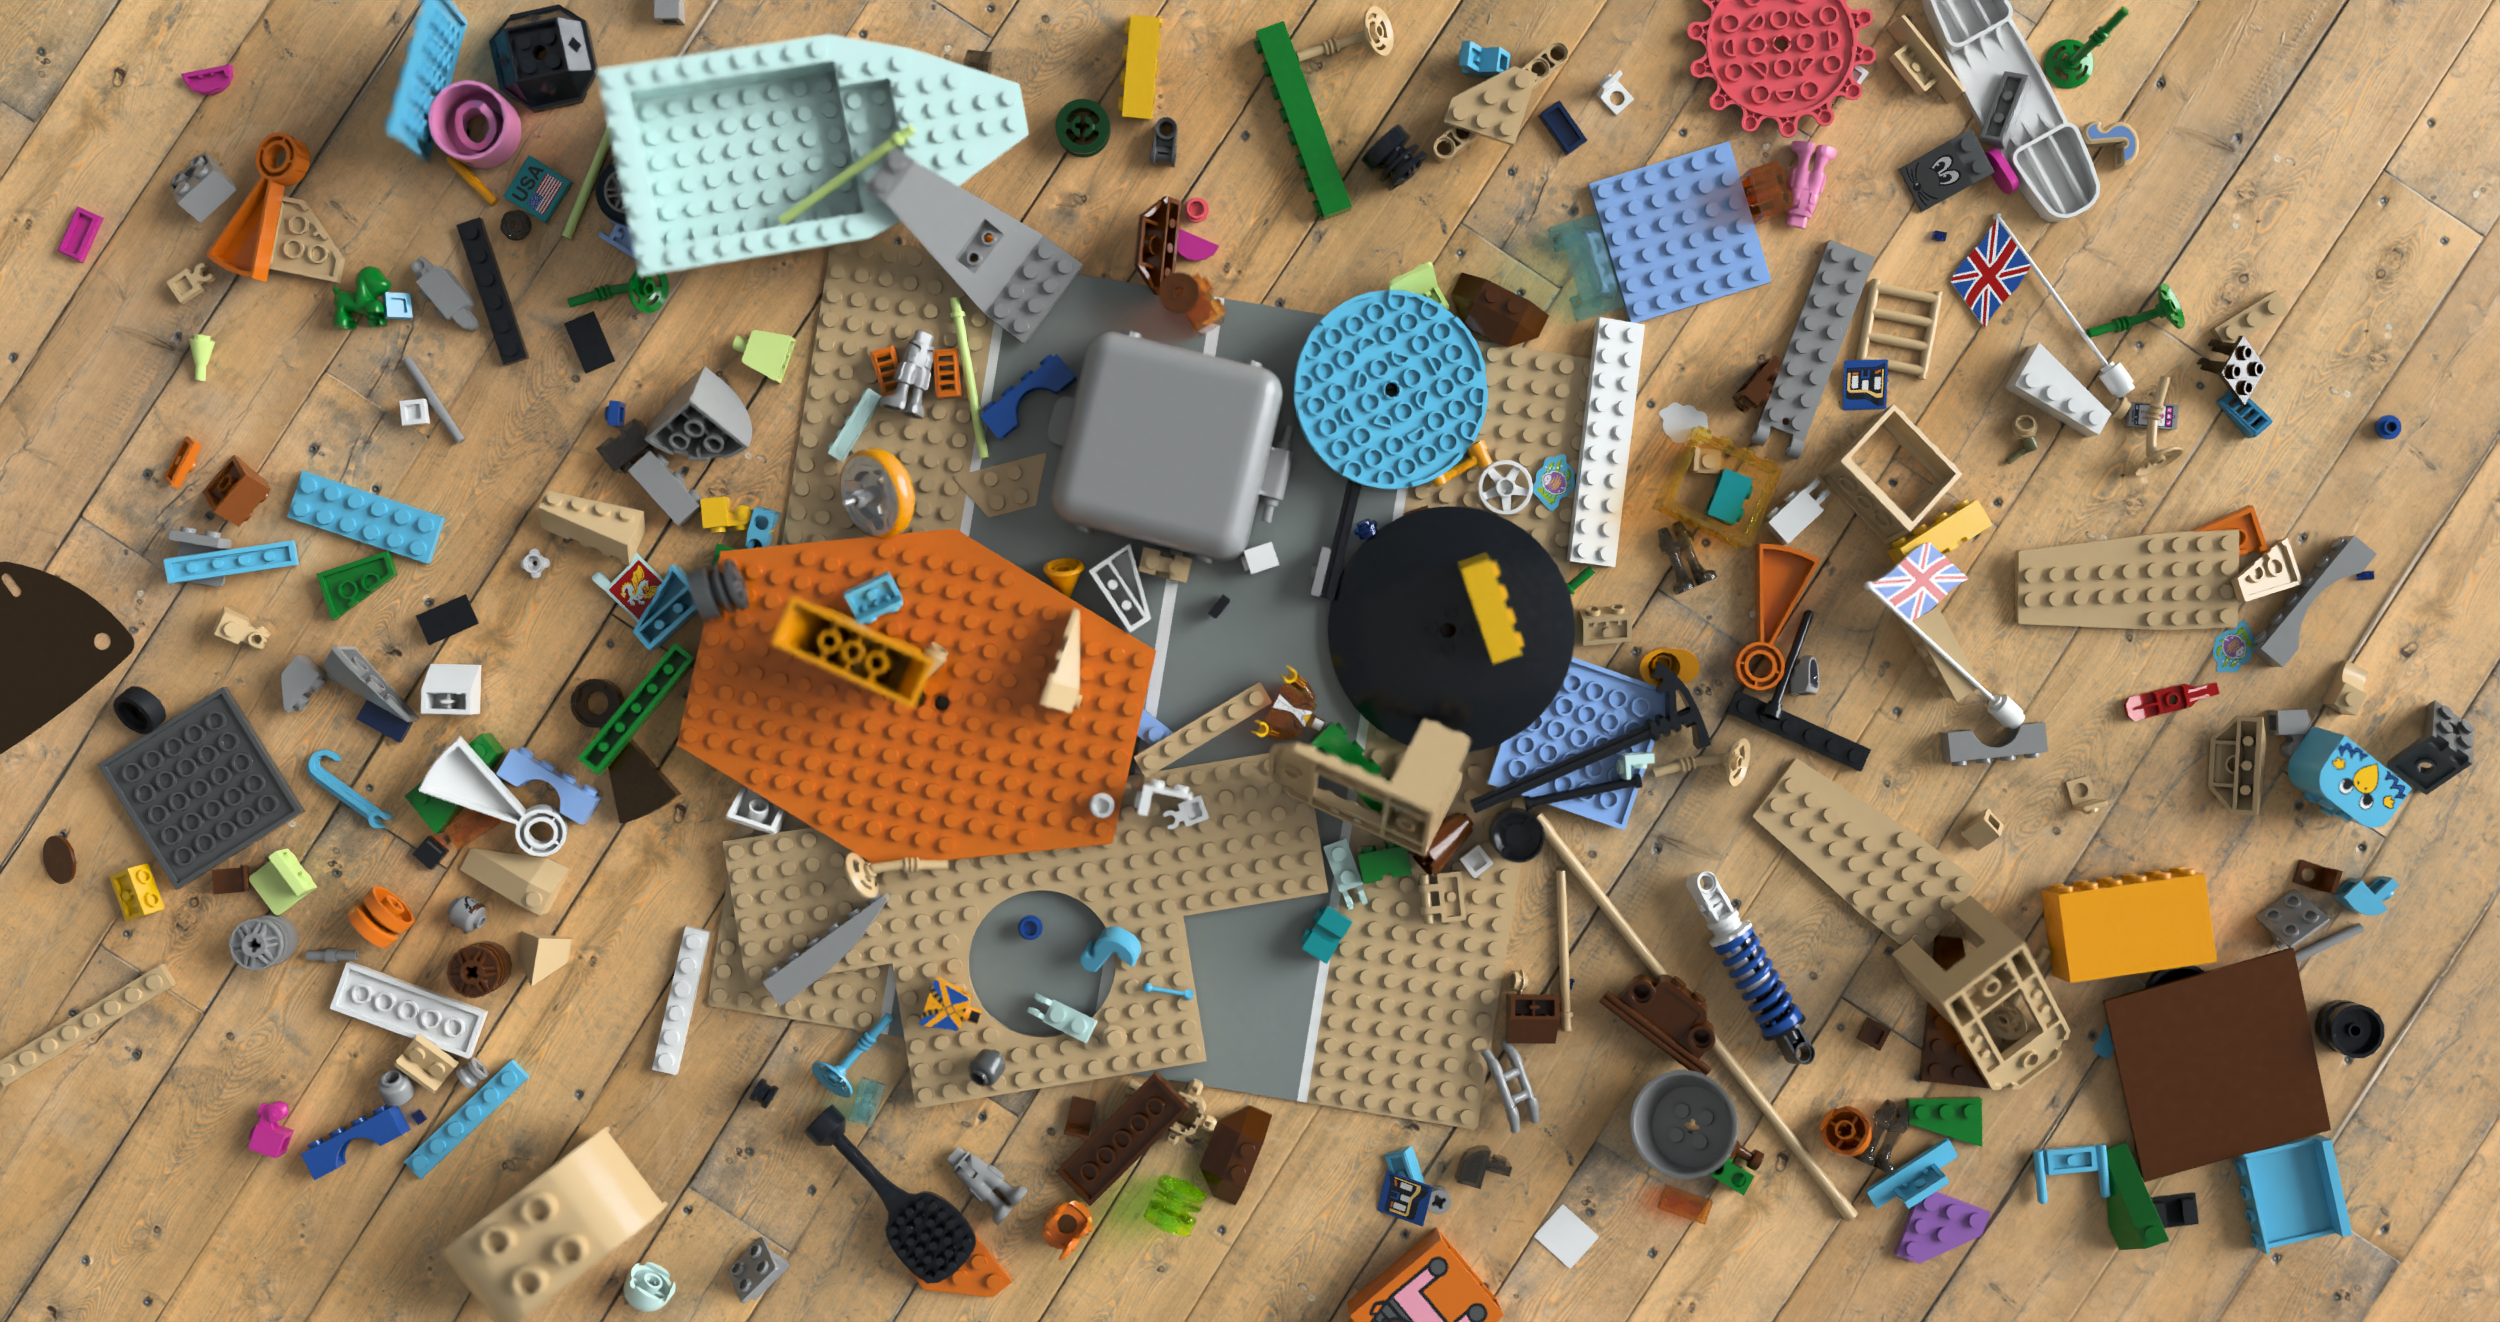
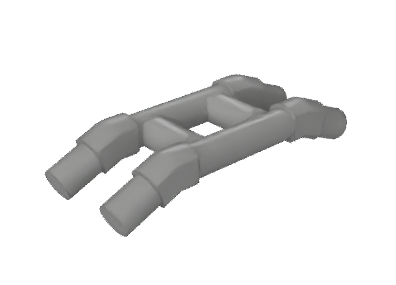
M1505 1040L1501 1045L1513 1068L1503 1072L1500 1063L1495 1059L1490 1049L1483 1051L1481 1054L1487 1063L1491 1075L1495 1079L1506 1108L1505 1111L1510 1124V1130L1512 1133L1520 1132V1118L1515 1104L1525 1100L1531 1123L1540 1121L1539 1105L1524 1070L1520 1054L1512 1043H1506ZM1517 1077L1522 1090L1511 1095L1506 1082Z

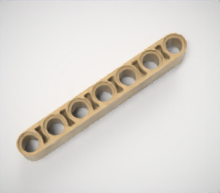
M1554 42L1522 68L1532 72L1531 68L1539 67L1543 71L1542 76L1536 77L1532 91L1564 65L1569 55V50L1564 43ZM1550 52H1559L1562 59L1558 61L1552 59ZM1451 127L1435 141L1431 151L1432 157L1438 163H1447L1479 137V135L1467 132L1468 138L1460 139L1456 135V131L1459 129ZM1439 145H1446L1450 153L1441 155L1437 151V147Z

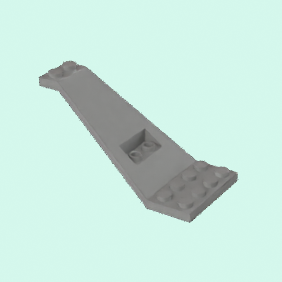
M896 146L865 186L868 191L891 208L980 310L1023 344L1027 343L1083 268L1082 263L1041 233L919 164ZM988 235L993 236V241L990 243L985 242V238ZM972 255H978L977 262H970Z

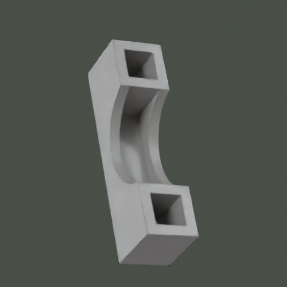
M2044 722L2022 723L2019 727L2011 729L2004 741L1994 746H1986L1981 743L1972 730L1940 732L1943 761L1952 762V766L1967 765L1968 760H1976V763H1990L1991 758L2000 757V761L2016 760L2015 755H2024V758L2040 757V753L2048 752Z

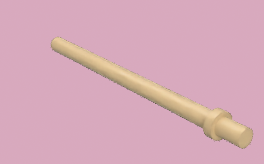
M1556 870L1561 1001L1559 1017H1561L1562 1031L1569 1032L1571 1031L1573 1011H1571L1566 870Z

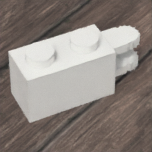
M1818 478L1813 479L1805 488L1797 492L1792 490L1783 498L1785 503L1780 508L1775 506L1765 515L1768 519L1763 525L1782 545L1789 544L1824 511L1819 504L1831 492L1825 489L1815 499L1809 495L1819 485L1820 481Z

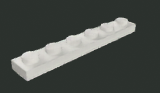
M686 926L684 929L652 1070L673 1075L678 1074L711 931Z

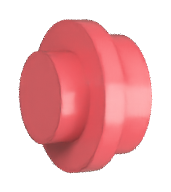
M1195 197L1187 201L1184 212L1190 221L1198 223L1206 219L1209 207L1205 200Z

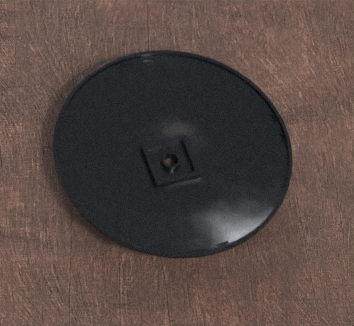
M1454 506L1429 508L1410 513L1385 525L1366 540L1351 557L1339 578L1335 598L1331 600L1328 618L1329 650L1336 675L1347 697L1363 717L1378 730L1392 739L1410 746L1423 720L1435 721L1444 728L1461 732L1467 738H1470L1468 752H1473L1498 745L1516 736L1538 719L1552 703L1567 676L1575 644L1574 609L1567 584L1557 564L1545 548L1524 529L1503 517L1480 509ZM1485 552L1491 562L1496 561L1500 572V575L1496 576L1499 586L1504 584L1508 599L1504 600L1506 608H1512L1516 622L1512 623L1514 632H1520L1524 646L1520 647L1521 655L1495 664L1491 661L1480 624L1464 583L1463 574L1457 563ZM1446 623L1453 624L1456 629L1454 636L1450 638L1442 634V627Z

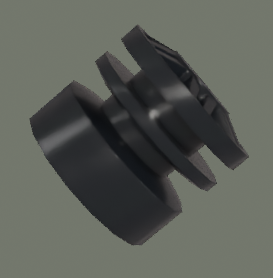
M1399 124L1383 135L1361 159L1372 173L1381 167L1385 169L1379 177L1381 183L1390 176L1392 177L1386 185L1389 192L1406 183L1420 169L1421 164L1427 158V154L1424 151H1421L1414 157L1412 156L1419 148L1417 143L1407 149L1404 147L1410 136Z

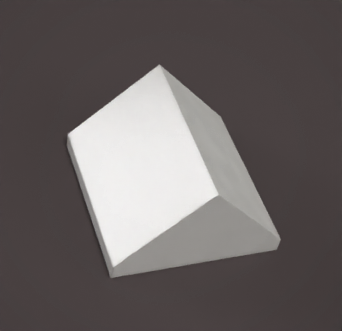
M742 785L726 819L770 834H776L781 831L787 811Z

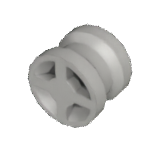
M473 1057L468 1061V1065L457 1069L456 1074L465 1087L472 1089L477 1085V1081L488 1077V1070L479 1059Z
M1432 1186L1433 1189L1428 1208L1435 1214H1443L1450 1208V1196L1444 1187Z

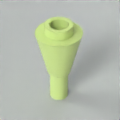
M194 334V338L189 339L194 364H196L195 380L206 381V365H208L216 342L210 340L209 335Z

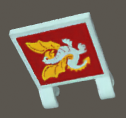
M636 552L630 566L612 582L602 572H596L592 576V580L638 623L664 579Z

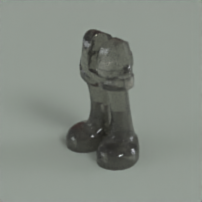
M1681 521L1672 524L1677 542H1674L1667 527L1658 530L1660 550L1662 554L1668 555L1676 575V584L1673 587L1675 595L1692 589L1695 585H1701L1718 577L1714 570H1706L1699 563L1692 546L1694 537ZM1681 551L1689 565L1695 585L1683 566L1679 554Z
M1886 1099L1873 1116L1875 1125L1868 1148L1853 1158L1894 1176L1896 1166L1890 1160L1891 1151L1900 1133H1905L1907 1130L1909 1108L1900 1105L1895 1110V1102ZM1887 1130L1883 1143L1874 1157L1875 1148L1883 1132Z

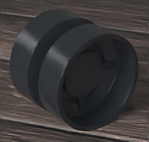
M1509 807L1501 810L1493 817L1489 826L1488 834L1491 845L1508 861L1515 863L1527 862L1536 857L1544 845L1545 832L1541 822L1523 808Z

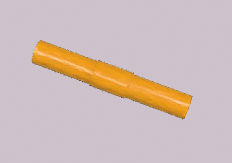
M451 155L446 158V161L490 206L498 203L499 200L462 162Z

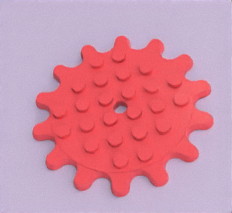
M1702 0L1710 8L1711 17L1706 22H1693L1688 26V37L1694 41L1701 42L1706 49L1705 55L1691 64V75L1695 78L1710 77L1716 81L1717 89L1709 99L1710 107L1715 111H1722L1731 104L1739 106L1743 112L1741 127L1746 132H1754L1762 120L1771 118L1777 122L1780 134L1785 138H1790L1796 134L1798 120L1804 115L1812 116L1821 126H1829L1834 120V113L1830 105L1833 98L1843 96L1849 100H1857L1862 94L1861 85L1852 77L1854 67L1857 65H1870L1876 59L1875 50L1872 47L1862 45L1858 41L1859 30L1869 26L1873 21L1872 12L1865 8L1853 10L1849 8L1846 0ZM1775 40H1785L1787 48L1783 51L1777 49L1774 45Z

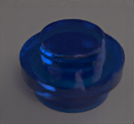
M1364 519L1356 524L1357 528L1354 530V533L1359 535L1361 540L1369 538L1378 531L1376 527L1378 524L1376 520Z

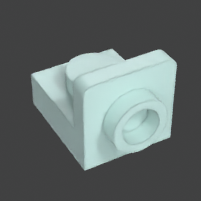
M1649 751L1620 753L1619 760L1616 761L1618 775L1622 779L1631 780V765L1633 769L1647 768V764L1655 763L1654 753Z

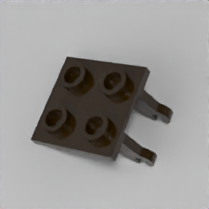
M2244 335L2239 336L2235 343L2211 339L2208 343V346H2213L2211 351L2228 355L2229 358L2226 362L2200 358L2197 365H2202L2200 369L2203 371L2218 374L2239 404L2245 405L2266 370V366Z

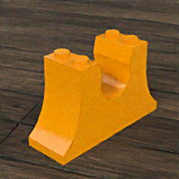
M796 597L791 598L771 643L912 708L915 707L935 663V660L922 653L923 650L914 645L869 629L857 623L854 618L839 611L824 608Z

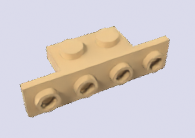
M1904 14L1887 28L1902 47L1888 59L1918 96L1933 85L1947 104H1949L1965 91L1963 85Z

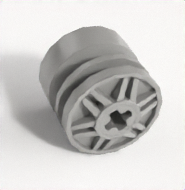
M269 914L252 918L239 924L232 932L229 941L230 953L235 962L243 968L253 971L263 970L281 964L291 958L297 949L298 933L293 923L281 915Z

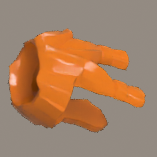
M1075 1200L1057 1203L1046 1214L1041 1235L1051 1247L1063 1249L1058 1260H1065L1076 1249L1080 1239L1083 1236L1089 1235V1232L1094 1228L1091 1224V1213L1087 1205ZM1069 1214L1075 1218L1077 1227L1073 1232L1063 1233L1058 1228L1057 1221L1062 1215Z

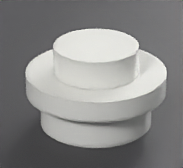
M1098 793L1090 801L1092 814L1099 818L1111 815L1115 807L1113 798L1106 793Z

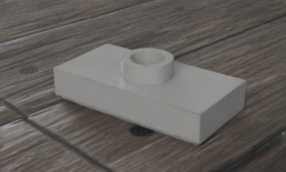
M1321 547L1318 563L1312 564L1309 577L1314 578L1310 596H1321L1331 554L1329 548Z

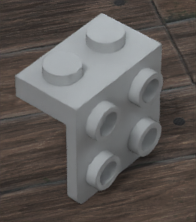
M182 526L180 531L170 530L168 540L180 541L177 557L231 549L232 539L221 538V533L205 530L203 535L197 534V529ZM226 576L185 582L222 587L225 584Z

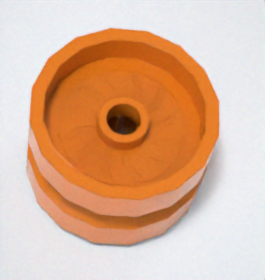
M377 885L364 895V901H358L348 910V918L354 928L369 942L385 949L390 947L399 938L398 933H404L415 923L414 916L407 905L390 890Z

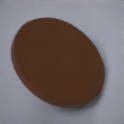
M60 835L49 837L43 846V862L46 871L56 883H69L74 878L77 861L74 849Z

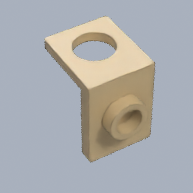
M2086 775L2065 782L2073 810L2082 811L2084 814L2098 812V808L2108 806L2107 800L2096 799L2090 776ZM2078 783H2083L2087 788V792L2083 797H2077L2074 794V787Z

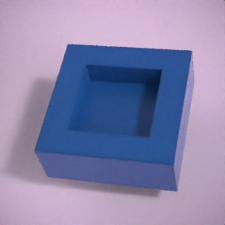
M609 401V406L605 409L607 425L624 428L625 403Z

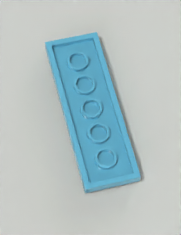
M302 471L287 515L288 518L426 564H431L445 521V517L307 471Z

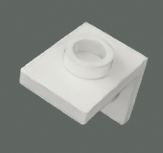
M1620 70L1614 76L1611 74L1607 75L1599 83L1601 88L1596 94L1615 116L1634 100L1618 81L1623 74ZM1613 92H1620L1623 95L1624 101L1621 105L1611 103L1610 95Z

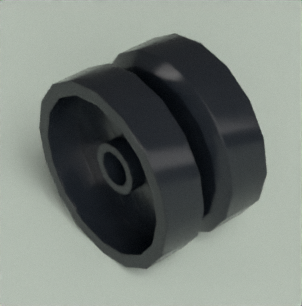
M2334 1000L2326 1004L2318 1012L2315 1021V1032L2319 1041L2327 1049L2351 1058H2365L2374 1054L2381 1046L2385 1036L2384 1024L2379 1014L2372 1008L2348 1000Z

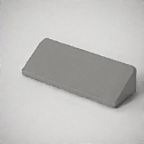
M2004 71L1978 139L1980 141L2006 149L2031 85L2029 75Z

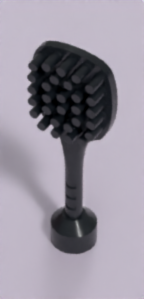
M831 1104L803 1131L805 1135L816 1146L834 1145L874 1188L888 1211V1223L885 1229L887 1239L893 1251L905 1266L926 1283H938L948 1278L966 1262L975 1248L976 1235L969 1222L950 1202L940 1195L930 1191H922L916 1194L908 1193L889 1181L844 1135L846 1118Z

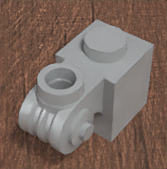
M2307 709L2267 710L2268 734L2284 735L2287 741L2280 745V753L2284 757L2291 758L2306 734H2308L2310 718L2307 714Z

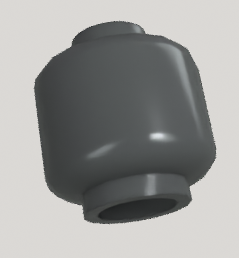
M983 1049L970 1062L968 1068L970 1078L975 1084L991 1086L1004 1073L1006 1067L1003 1056L999 1051Z

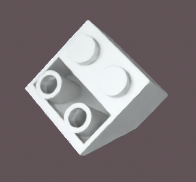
M430 664L421 688V713L480 714L481 665Z

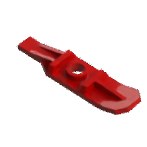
M2217 682L2198 687L2180 684L2127 697L2124 709L2127 718L2131 721H2137L2190 708L2199 699L2220 693ZM2171 695H2174L2176 698L2174 704H2170L2168 701Z

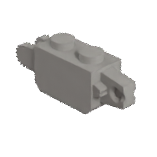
M422 256L410 265L418 277L416 283L421 288L419 290L420 294L428 302L432 301L436 305L435 312L444 321L450 320L458 323L460 327L471 332L479 328L478 319L471 312L475 307V300L450 270H446L442 266H434Z

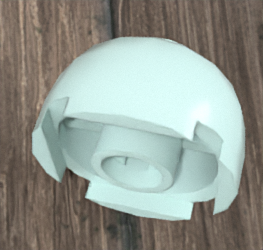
M646 1262L645 1265L637 1263L624 1281L625 1299L636 1310L642 1312L657 1311L663 1308L675 1293V1282L671 1284L669 1280L671 1275L661 1266L651 1262Z

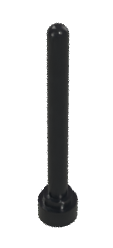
M1806 610L1802 616L1785 662L1783 677L1777 684L1772 700L1768 701V704H1765L1761 715L1768 719L1780 721L1782 717L1783 705L1781 702L1813 618L1811 610Z

